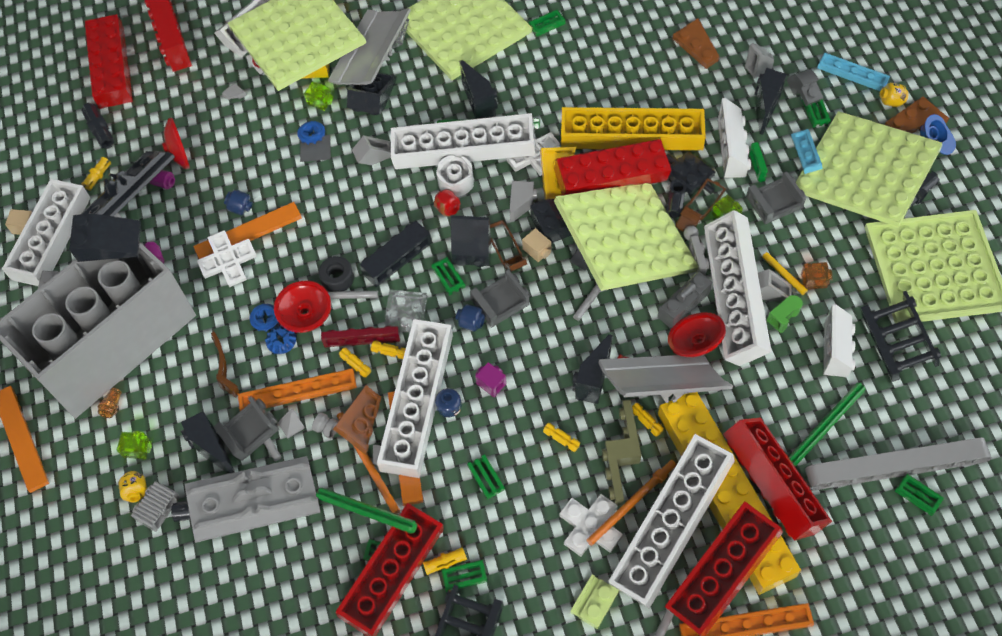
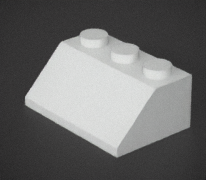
M832 304L824 322V375L848 377L851 370L854 371L855 359H852V353L855 351V341H852V335L855 333V324H852V316Z

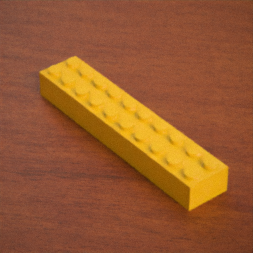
M697 392L686 393L675 403L670 400L668 403L659 406L658 416L681 457L695 434L733 454ZM735 456L733 465L709 504L722 530L744 501L772 520ZM782 536L779 537L749 577L758 595L796 578L801 572Z

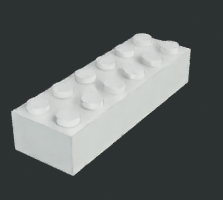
M50 179L2 267V270L11 280L38 286L42 271L54 270L71 237L73 215L81 214L90 200V196L82 185Z

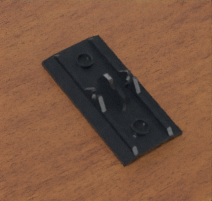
M146 151L126 171H120L116 174L109 173L113 181H108L107 178L103 179L104 192L81 214L95 213L115 216L175 156L164 151Z

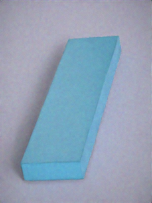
M824 53L817 67L820 70L878 91L885 87L890 78L886 74Z

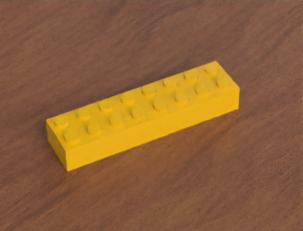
M562 107L561 147L610 149L661 139L664 150L703 151L706 138L704 109Z

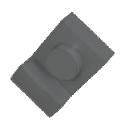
M812 70L801 71L787 79L793 95L800 93L805 106L821 101L824 98L817 85L819 79Z

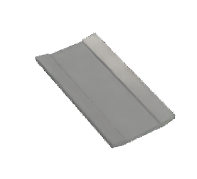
M410 8L401 11L383 12L367 9L357 27L364 36L366 44L339 59L328 79L329 83L338 85H367L373 83L384 60L390 61L388 56H392V45L411 11Z
M671 355L599 359V365L603 373L624 397L661 395L663 400L668 403L669 396L673 394L671 400L675 403L684 393L720 391L733 388L732 384L724 381L710 366L705 355L699 357Z
M307 456L185 484L195 543L320 513Z

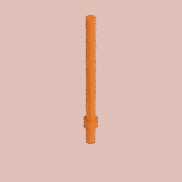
M343 412L337 414L338 420L343 416ZM354 446L391 512L398 514L400 509L367 452L364 454Z
M670 460L662 469L656 470L653 473V477L586 539L588 544L594 545L658 483H662L667 478V474L676 467V463Z

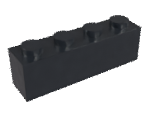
M416 220L408 224L403 231L394 235L390 241L380 246L371 256L363 259L359 264L362 274L375 287H378L432 244L431 234Z

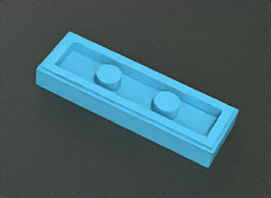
M809 129L791 134L804 173L807 174L823 169Z

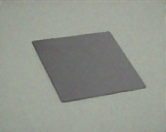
M325 135L322 137V141H316V144L310 143L308 145L300 140V162L331 159V135Z

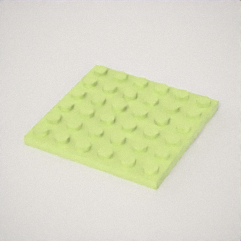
M270 0L228 22L229 28L278 91L366 44L364 36L333 0Z
M421 0L409 7L411 11L402 26L405 32L451 80L461 75L460 60L465 61L474 68L532 32V27L505 0Z
M838 111L816 147L823 169L807 174L802 171L796 184L808 197L899 227L939 154L943 143Z
M651 184L626 185L556 196L554 200L601 291L696 272L699 268Z
M976 210L906 218L902 220L899 227L882 221L866 223L864 228L889 306L902 302L903 292L907 291L909 297L913 296L917 305L915 309L922 322L1002 312V277ZM907 308L892 313L895 323L911 318Z

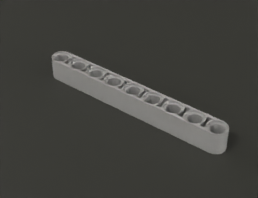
M974 438L814 464L806 467L805 472L811 490H821L906 476V474L913 475L981 464L991 460L992 457L985 439Z

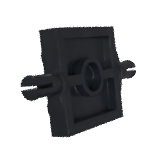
M689 151L678 159L670 153L666 155L669 163L672 164L668 178L672 181L675 179L685 181L686 192L690 195L699 190L707 178L712 179L715 176L716 171ZM707 183L704 190L711 195L715 188Z

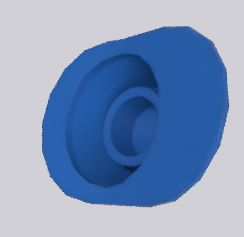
M935 114L930 115L926 119L925 124L920 127V136L942 142L941 154L949 155L953 153L956 148L953 134L942 117Z

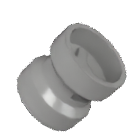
M321 412L314 419L312 430L317 433L322 432L325 437L331 439L336 434L333 428L338 423V420L330 419L328 415Z

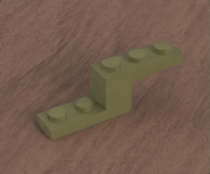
M631 400L623 401L622 408L619 409L620 420H624L625 427H622L624 439L605 441V449H602L603 461H607L608 468H605L606 480L611 482V487L608 488L609 498L614 500V503L618 506H622L624 502L618 466L640 464L641 451Z

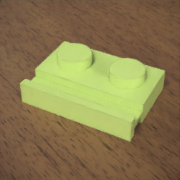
M592 574L570 613L598 629L619 590Z

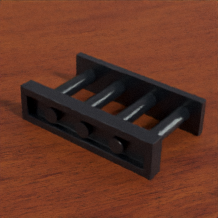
M907 291L903 292L902 302L886 308L871 311L869 305L861 307V315L892 382L900 380L902 369L930 359L934 366L937 367L939 366V358H941L938 347L933 346L915 309L917 305L914 297H909ZM906 308L911 316L909 319L884 328L882 326L878 327L876 322L878 318ZM913 325L916 326L919 335L892 345L890 343L886 344L884 340L886 335ZM921 342L924 343L928 351L898 362V360L894 361L892 357L894 352Z
M454 584L452 590H448L445 602L447 604L435 636H443L447 624L475 633L478 636H494L504 608L503 601L494 599L493 605H485L459 596V587ZM458 604L484 613L488 617L486 624L479 626L451 616L454 605Z

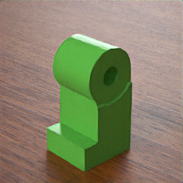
M795 295L787 297L769 313L767 322L782 333L786 330L789 319L798 316L803 305L801 298Z

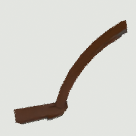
M707 178L696 195L685 205L680 213L681 216L675 225L676 228L684 232L688 226L697 227L698 223L718 203L727 188L721 186L719 182ZM708 181L723 188V191L708 211L702 215L689 208V206L698 197Z
M500 220L490 224V229L503 224L519 253L503 261L491 238V243L505 269L514 271L526 266L527 261L522 256L505 222Z
M213 331L211 338L218 349L220 360L219 370L216 375L219 387L237 398L240 393L238 386L227 379L225 355L221 343Z

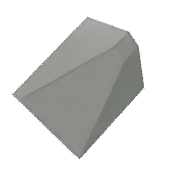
M293 408L278 422L287 439L305 429Z

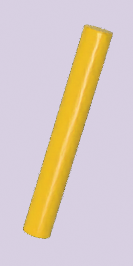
M768 252L763 254L762 258L801 295L808 291Z

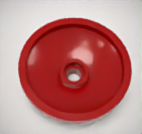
M172 117L168 118L164 128L165 142L162 143L164 152L172 153L175 156L173 158L175 163L186 170L190 169Z
M298 281L288 285L278 294L274 303V313L279 324L285 329L296 333L309 332L318 328L327 320L331 312V299L327 290L320 284L312 281Z
M702 312L689 315L672 327L668 335V344L671 350L679 356L699 357L713 351L724 339L726 334L724 321L713 313Z

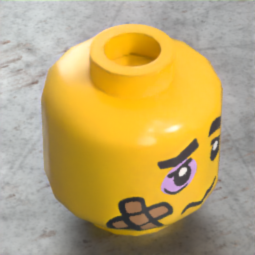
M888 83L881 89L880 98L886 106L900 107L908 99V90L902 84Z
M130 471L119 479V492L123 500L134 503L144 498L147 486L146 479L142 474Z

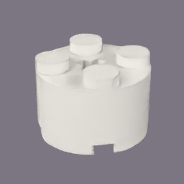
M450 155L439 162L437 180L440 190H451L457 197L467 194L474 187L472 165L467 158Z

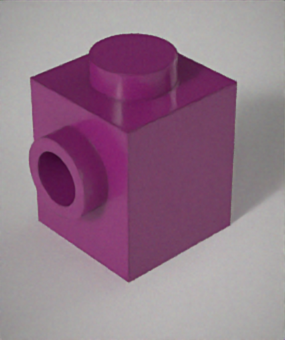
M489 362L484 367L481 366L475 374L476 384L492 397H495L507 384L506 375L503 374V371L498 366H493Z

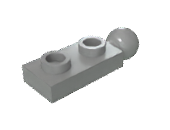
M688 226L684 230V237L690 241V252L699 266L696 273L700 272L706 276L707 269H709V261L703 254L705 252L704 244L699 240L698 229L695 226Z

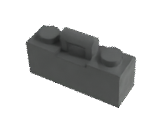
M697 272L659 307L657 318L672 329L677 322L687 316L710 294L713 282L702 273Z

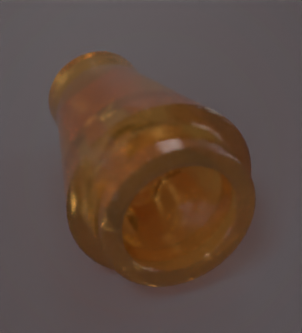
M111 388L98 405V414L105 418H112L113 415H116L122 392L116 388Z

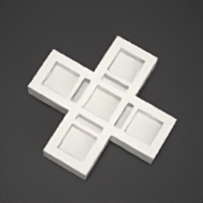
M550 132L537 140L535 139L536 155L506 158V160L515 172L531 164L539 176H541L540 149L560 147V143Z
M225 230L207 237L214 253L197 260L204 278L206 279L223 272L229 287L247 280L240 264L257 257L250 240L247 239L231 245Z
M600 494L588 510L571 498L559 514L561 518L575 527L564 541V545L581 557L590 546L586 539L614 514L618 505ZM611 527L596 543L611 553L623 537V534L614 527Z

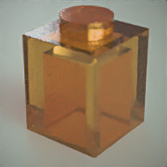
M827 262L804 264L801 271L803 286L806 289L827 288L833 277L832 270L828 268Z

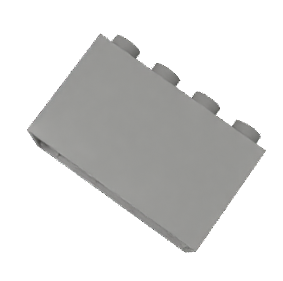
M140 243L139 257L78 262L75 259L0 319V341L76 419L191 321L196 314L170 269Z

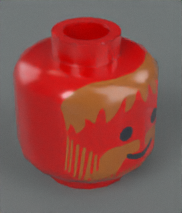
M442 190L436 194L434 206L443 216L449 217L459 211L460 199L451 190Z

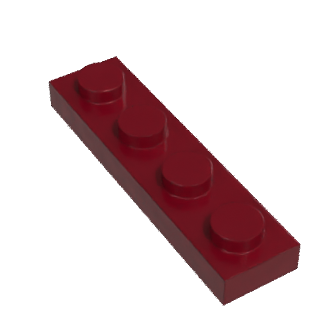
M391 325L383 328H349L342 331L328 330L327 332H321L324 348L372 344L373 341L381 343L401 342L398 326L394 327Z

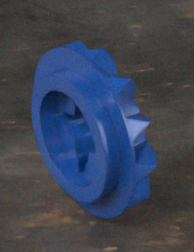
M309 121L299 127L297 135L302 143L306 142L308 145L310 143L316 144V141H322V137L325 136V128L320 122Z
M261 304L252 310L250 323L253 328L258 331L263 330L267 332V330L279 324L274 313V305ZM265 313L268 316L266 323L263 321Z
M281 325L277 328L273 327L272 331L267 333L265 339L266 346L272 353H287L294 347L296 335ZM277 335L283 337L284 344L277 339Z

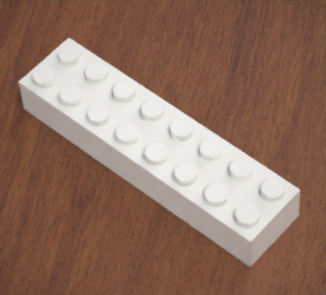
M532 113L391 128V160L395 169L438 165L443 158L450 155L460 158L463 156L470 162L533 156L536 153Z
M733 210L705 225L704 229L717 313L724 321L726 327V334L722 340L724 357L726 361L741 366L772 351L748 218Z
M413 319L377 460L380 472L420 478L436 410L435 399L436 395L440 392L452 342V325Z
M696 434L693 436L608 582L613 587L647 608L651 607L733 465L735 459L732 453Z

